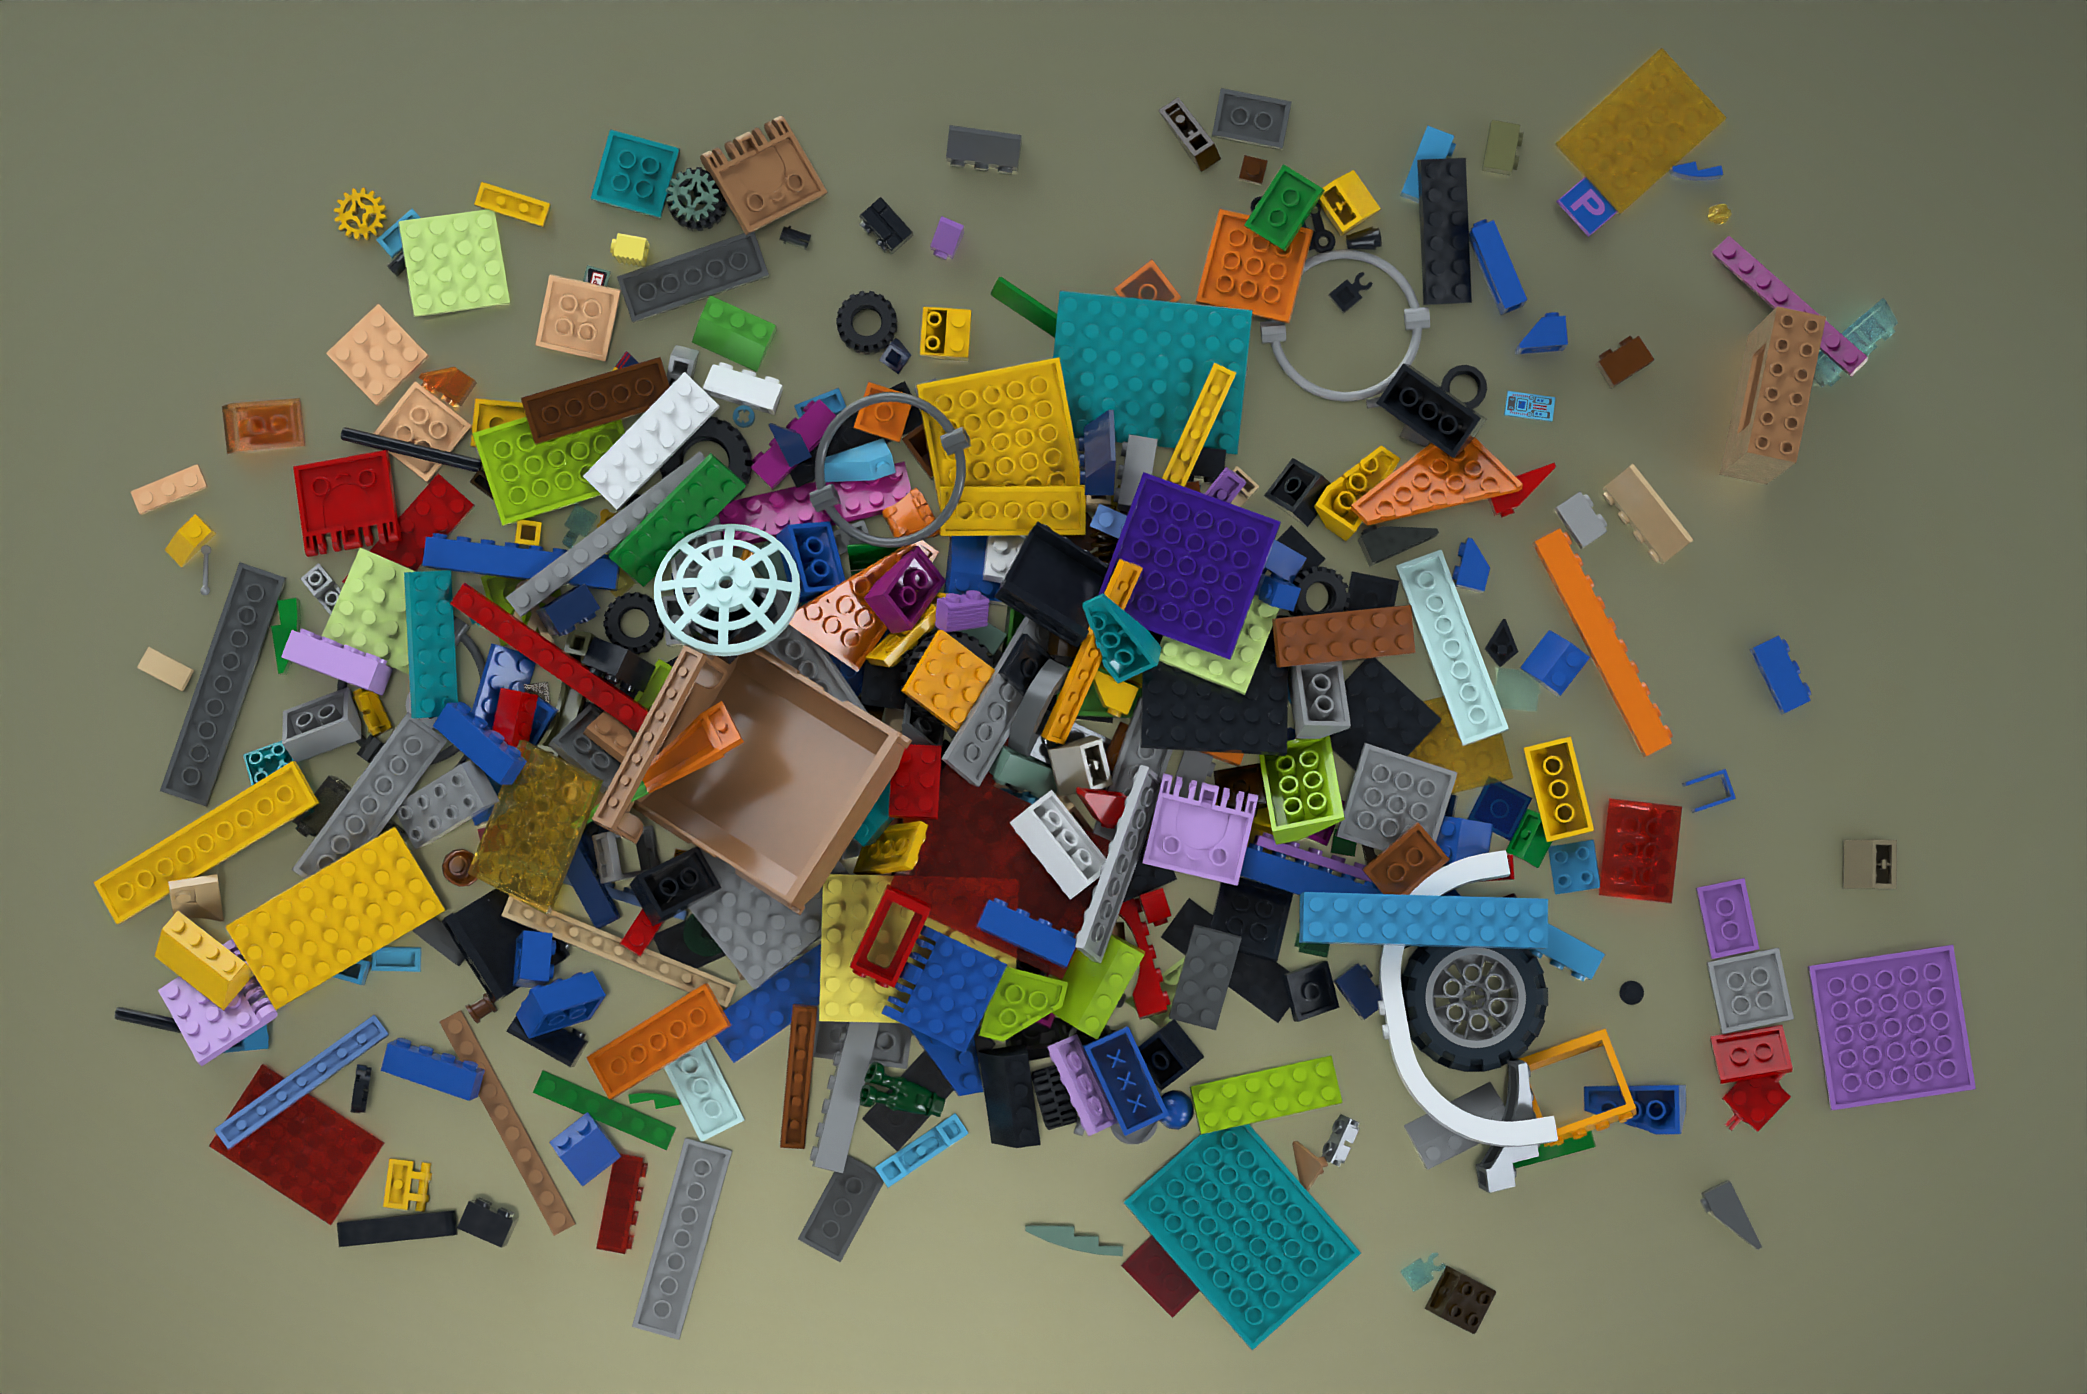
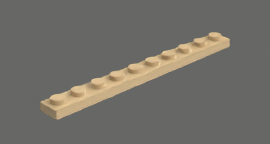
M512 893L501 915L536 931L553 933V938L688 993L708 983L720 1006L728 1008L737 986L649 949H646L640 958L620 945L622 938Z

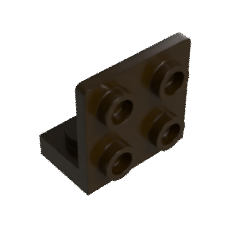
M1446 1266L1425 1309L1472 1334H1476L1496 1295V1291Z

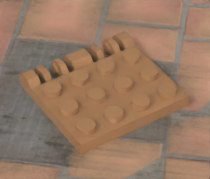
M779 116L771 122L769 121L764 124L767 136L771 139L769 142L761 130L755 128L751 131L752 133L746 132L734 138L733 143L732 141L725 143V150L729 158L732 159L729 162L718 147L712 149V152L708 151L700 156L704 168L711 174L746 235L828 193L783 116Z

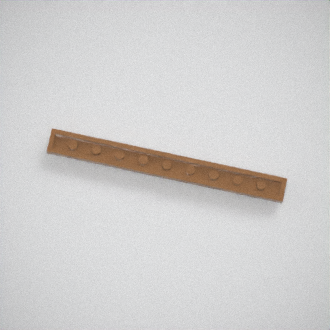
M462 1010L441 1020L440 1024L461 1062H475L479 1068L485 1069L478 1095L551 1232L555 1236L572 1227L576 1223Z

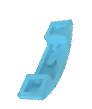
M955 1113L877 1165L875 1169L889 1188L969 1133Z

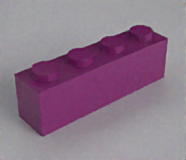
M820 399L816 402L813 400L809 402L803 409L805 413L799 419L796 417L792 419L786 426L787 429L790 428L800 433L809 452L820 443L825 430L836 417ZM775 437L769 443L770 448L765 453L762 451L758 453L751 461L753 463L751 469L772 490L798 465L789 467Z

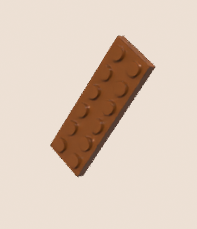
M1411 605L1272 619L1277 667L1415 653Z

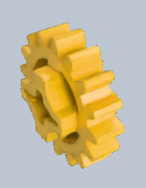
M363 187L360 193L355 188H352V195L350 196L344 192L343 194L346 199L344 201L338 199L337 202L340 204V208H334V212L339 214L338 217L334 218L335 222L342 223L338 227L339 230L344 231L347 229L346 236L349 238L354 234L357 241H359L361 235L366 240H369V233L371 232L377 236L378 234L375 229L377 227L383 229L384 226L380 222L381 220H387V216L382 214L383 211L387 210L386 206H379L383 201L381 197L374 199L375 192L370 191L367 194L366 189ZM362 199L369 200L374 205L367 206L363 204ZM352 202L349 211H346L347 206ZM359 207L366 212L363 214V223L355 216L358 214ZM373 217H376L374 222L369 226L370 220ZM354 222L358 224L359 229H354L347 223Z

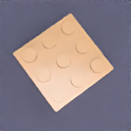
M550 274L535 346L606 361L621 290Z
M379 304L326 353L376 406L429 357Z
M415 381L373 434L452 453L472 428V425ZM389 452L427 483L442 466L439 463Z

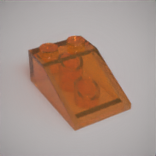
M300 398L239 402L222 406L227 454L305 446Z

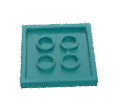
M610 129L591 200L661 219L668 195L666 189L670 187L669 182L674 174L680 148Z

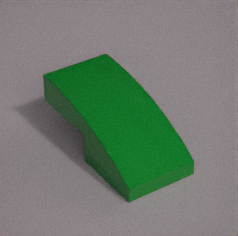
M636 1093L628 1095L630 1104L654 1100L656 1109L681 1105L680 1099L665 1094Z

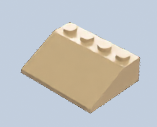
M1634 464L1630 465L1602 489L1605 492L1603 494L1605 500L1609 505L1612 506L1614 504L1620 511L1618 513L1620 519L1626 525L1629 523L1635 530L1633 535L1641 544L1644 542L1650 549L1648 554L1656 563L1658 561L1661 564L1665 563L1693 541V538Z

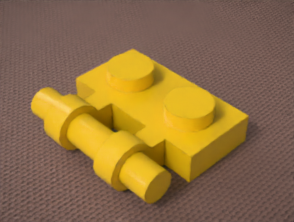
M389 1158L383 1207L408 1210L410 1200L416 1201L415 1211L425 1212L426 1202H429V1195H427L428 1184L432 1180V1173H430L431 1163L421 1162V1170L418 1172L413 1171L415 1161ZM412 1179H419L418 1193H411Z

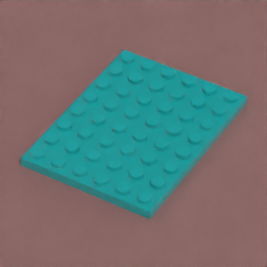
M1060 290L1053 358H1060L1074 438L1083 437L1084 426L1106 411L1114 410L1115 442H1128L1129 435L1158 439V447L1176 448L1211 368L1216 363L1236 372V375L1203 447L1224 449L1227 454H1238L1252 310Z
M1249 1124L1199 1135L1123 1202L1251 1350H1254L1361 1254Z

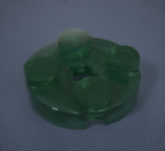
M692 913L685 922L683 938L687 947L692 952L703 957L716 956L722 953L723 950L713 938L709 939L708 937L703 938L701 936L704 932L702 929L703 925Z

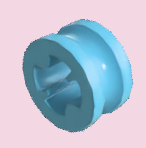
M742 405L734 410L733 420L737 426L748 428L754 423L755 414L749 406ZM742 410L744 413L746 411L750 413L748 415L749 421L744 423V420H742V423L738 421L740 418L738 413Z

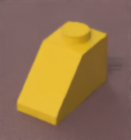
M194 514L176 532L165 548V551L180 567H183L216 533L201 517Z
M1097 670L1092 682L1102 706L1107 708V713L1114 717L1127 716L1139 688L1124 681L1117 683L1112 676Z

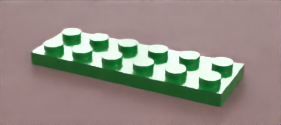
M710 453L608 554L610 559L644 587L656 576L659 566L667 553L680 540L704 528L746 487L745 483ZM679 550V551L670 559V561H671L681 550Z

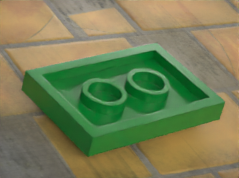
M1283 164L1244 226L1286 252L1325 190Z

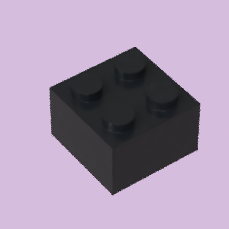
M595 636L582 661L583 664L590 667L589 671L601 678L604 676L603 678L614 686L620 683L619 687L633 693L634 689L644 693L656 666L633 652Z
M1175 1019L1138 1046L1151 1077L1160 1091L1204 1058L1203 1054Z
M480 1197L479 1199L476 1198V1200L468 1201L457 1229L503 1248L507 1246L518 1221L517 1218L513 1217L514 1212L503 1207L498 1210L491 1207L492 1203Z

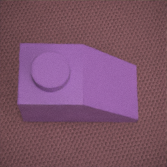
M941 216L930 245L931 250L934 251L933 255L943 260H946L947 257L953 259L964 235V226Z

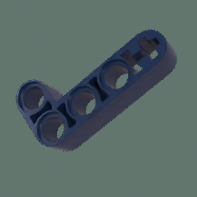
M577 831L558 841L553 846L555 855L594 926L600 929L620 919L615 903L604 883L601 884L600 876L587 854L589 847L583 834Z

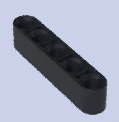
M455 1210L337 1222L339 1247L458 1235Z

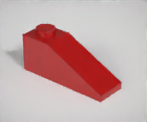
M1555 462L1515 476L1523 484L1520 491L1488 498L1494 516L1500 514L1501 518L1514 514V509L1556 468Z

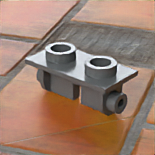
M1340 1114L1333 1124V1132L1329 1140L1323 1146L1321 1157H1325L1327 1162L1338 1167L1345 1163L1351 1148L1345 1146L1344 1142L1345 1140L1350 1143L1354 1142L1360 1129L1358 1127L1359 1122Z

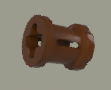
M484 993L483 998L474 1004L466 1005V1009L477 1024L481 1022V1018L492 1011L494 1013L498 1011L487 993Z

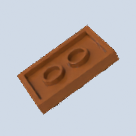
M1417 822L1362 870L1382 894L1409 895L1450 859Z

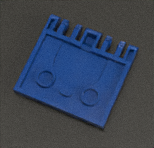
M924 925L920 934L935 941L936 944L934 946L917 938L916 943L922 948L931 950V955L929 959L922 957L916 952H911L909 957L925 964L924 969H921L906 962L899 976L916 985L914 990L898 982L895 985L898 991L910 994V999L906 1004L894 996H889L887 1001L903 1008L904 1011L902 1013L885 1005L881 1014L966 1054L1008 965Z

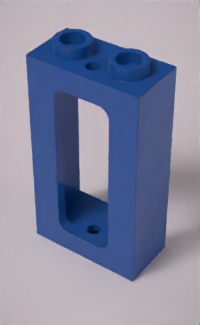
M1487 219L1476 222L1469 233V241L1500 315L1523 307L1527 297L1495 221L1488 222Z

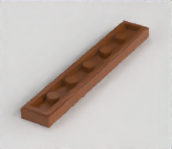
M792 1005L780 1148L805 1149L817 1006Z

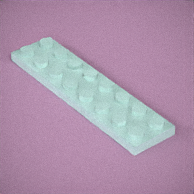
M1442 550L1396 565V570L1408 602L1411 605V610L1462 746L1508 731L1507 722Z

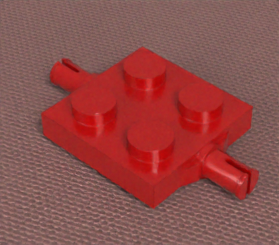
M1785 1074L1738 1081L1722 1098L1734 1113L1724 1125L1728 1127L1735 1121L1728 1128L1733 1131L1742 1121L1758 1132L1791 1098L1779 1083Z

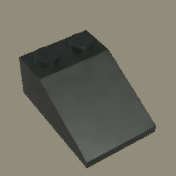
M1373 525L1363 530L1358 542L1370 567L1435 538L1439 531L1437 528L1393 526L1377 528L1376 525Z

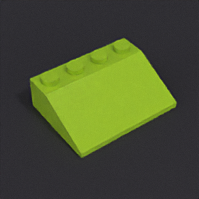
M1330 735L1320 739H1295L1287 741L1286 756L1259 755L1271 828L1276 845L1301 840L1345 820Z
M1082 916L1073 931L1075 939L1084 923ZM1111 934L1101 963L1090 960L1075 948L1067 967L1063 968L1055 964L1048 976L1049 978L1068 982L1063 1006L1052 1013L1098 1040L1145 955V951L1114 934Z

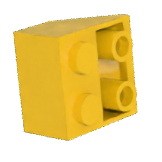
M1354 170L1323 187L1325 191L1317 202L1340 236H1343L1381 210Z
M923 307L920 355L943 360L969 361L971 310Z

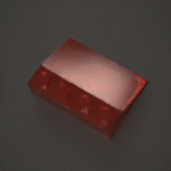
M1609 798L1599 895L1672 904L1682 806Z

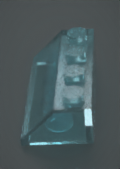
M1882 298L1841 334L1867 356L1878 347L1875 342L1881 337L1886 340L1896 332L1893 327L1898 322L1887 301ZM1820 351L1814 380L1821 388L1826 384L1831 387L1841 378L1839 373L1842 369Z

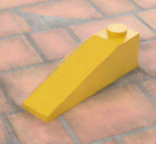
M1381 445L1328 485L1314 506L1325 527L1347 541L1362 522L1351 510V505L1391 475L1401 458Z

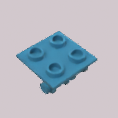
M1594 840L1549 847L1548 852L1555 895L1601 888Z

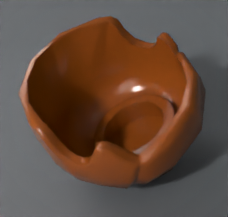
M465 849L451 851L445 856L442 864L444 877L448 882L458 887L470 886L477 880L481 870L476 856Z

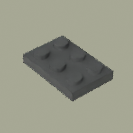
M1221 88L1212 137L1282 150L1292 102Z

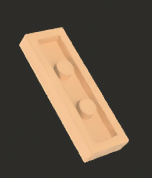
M196 464L130 492L139 514H144L205 489L208 486L200 466Z

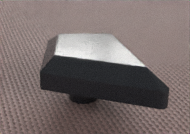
M1506 619L1501 621L1484 649L1499 668L1518 653Z

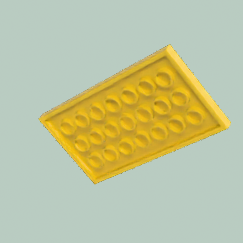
M394 826L227 924L225 928L277 1010L444 912L445 908Z

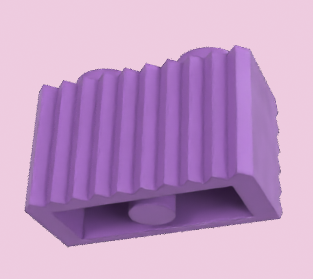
M975 590L967 591L966 595L949 593L946 594L945 598H937L935 627L946 633L986 627L988 625V603L990 601L981 595L979 591Z

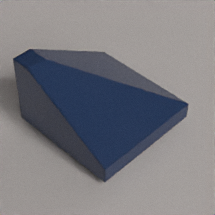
M895 338L891 341L879 361L899 374L911 357V354L901 341Z

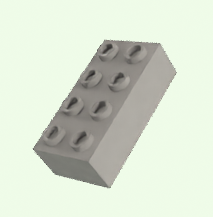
M470 760L458 765L407 797L395 813L415 849L433 843L500 800L485 772Z

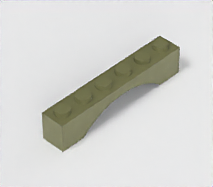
M573 630L568 634L564 651L582 663L595 635L589 632ZM564 682L561 684L556 706L558 711L537 746L532 768L540 774L564 779L568 762L549 746V743L583 711L586 700L583 695Z

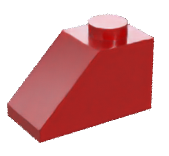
M1076 787L1077 795L1091 816L1099 821L1102 827L1115 829V825H1117L1119 818L1123 815L1127 796L1121 792Z
M1163 888L1139 896L1148 924L1153 923L1154 927L1168 923L1167 918L1172 915Z

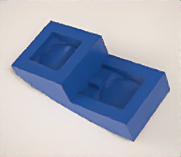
M1696 161L1673 166L1669 170L1671 176L1693 181L1720 179L1724 175L1721 165L1698 170Z

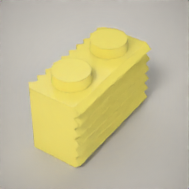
M618 233L617 239H612L610 253H612L613 257H616L619 264L623 262L624 265L627 263L628 265L646 267L650 245L646 238Z

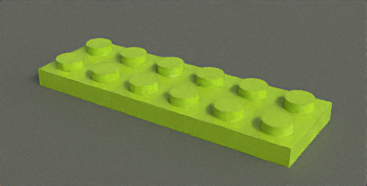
M1332 1055L1190 1087L1200 1135L1343 1103Z

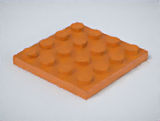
M1219 209L1196 302L1209 306L1252 310L1253 316L1289 324L1313 230L1301 227L1285 252L1244 226L1250 215Z

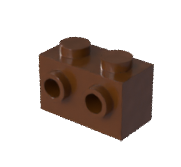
M1629 336L1619 343L1621 347L1614 352L1610 348L1599 355L1600 361L1596 363V366L1611 389L1655 360L1640 336L1634 339L1632 336Z

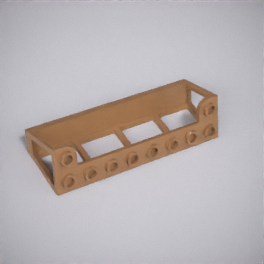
M685 645L683 646L592 817V820L597 825L637 844L643 832V823L638 817L629 813L635 802H631L653 759L664 748L696 685L699 684L708 689H715L723 682L728 672L704 654Z

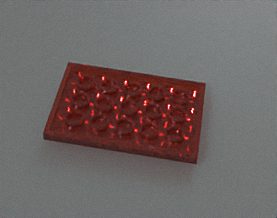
M262 1064L226 1120L281 1082L285 1077ZM308 1093L228 1150L217 1134L209 1147L329 1225H332L385 1142Z

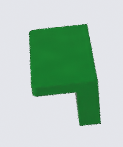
M1526 809L1506 849L1508 854L1522 859L1536 868L1540 867L1552 841L1546 842L1539 813Z

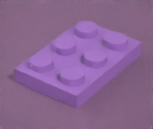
M1745 878L1696 888L1711 959L1759 950Z

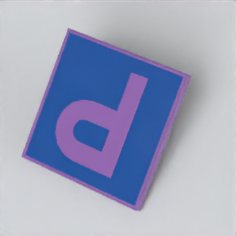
M1587 176L1556 201L1588 237L1618 212Z

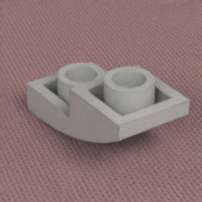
M318 563L300 579L331 615L341 589Z

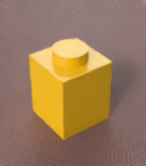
M525 519L517 521L514 543L539 546L542 522Z

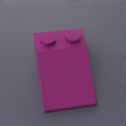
M917 545L875 582L864 600L892 634L912 630L946 580Z

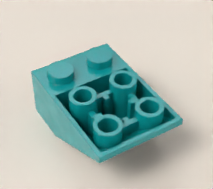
M282 740L243 754L251 786L294 761L283 746ZM310 808L309 810L305 811V812L302 813V814H305V813H308V812H310V811H313V808Z

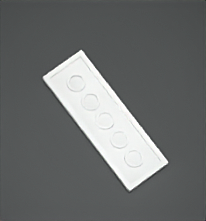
M684 372L583 477L619 511L720 406Z

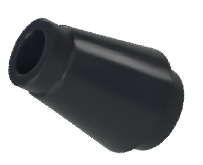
M1372 226L1346 235L1347 248L1376 250L1377 247H1382L1380 229L1373 228Z

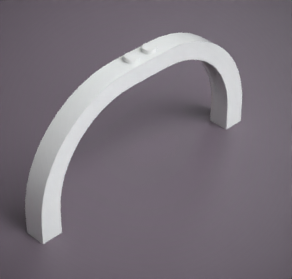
M1506 850L1475 855L1453 862L1425 879L1410 895L1443 896L1467 884L1508 877L1510 870ZM1383 945L1379 965L1381 1001H1378L1379 1014L1384 1015L1386 1025H1382L1384 1040H1389L1392 1058L1398 1074L1415 1102L1443 1127L1459 1136L1478 1143L1498 1147H1523L1558 1141L1554 1116L1514 1122L1484 1119L1467 1113L1451 1104L1430 1084L1415 1057L1408 1028L1401 987V961L1405 946Z

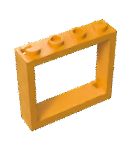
M1606 1028L1520 1058V1060L1527 1062L1530 1071L1604 1046L1625 1101L1623 1106L1557 1128L1558 1141L1545 1143L1544 1147L1548 1145L1550 1147L1554 1145L1559 1146L1564 1143L1565 1139L1571 1137L1573 1139L1582 1138L1587 1135L1588 1131L1594 1129L1602 1131L1609 1128L1611 1123L1616 1121L1624 1123L1636 1115L1635 1104ZM1534 1096L1532 1101L1533 1111L1536 1114V1118H1543Z

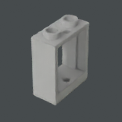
M652 825L643 827V832L636 844L641 871L622 873L616 838H622L621 836L611 831L592 836L601 884L634 879L637 875L660 864L656 837Z

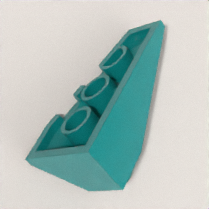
M1103 593L1083 602L1082 607L1090 629L1094 632L1096 646L1102 654L1103 665L1117 683L1158 665L1162 647L1145 627Z

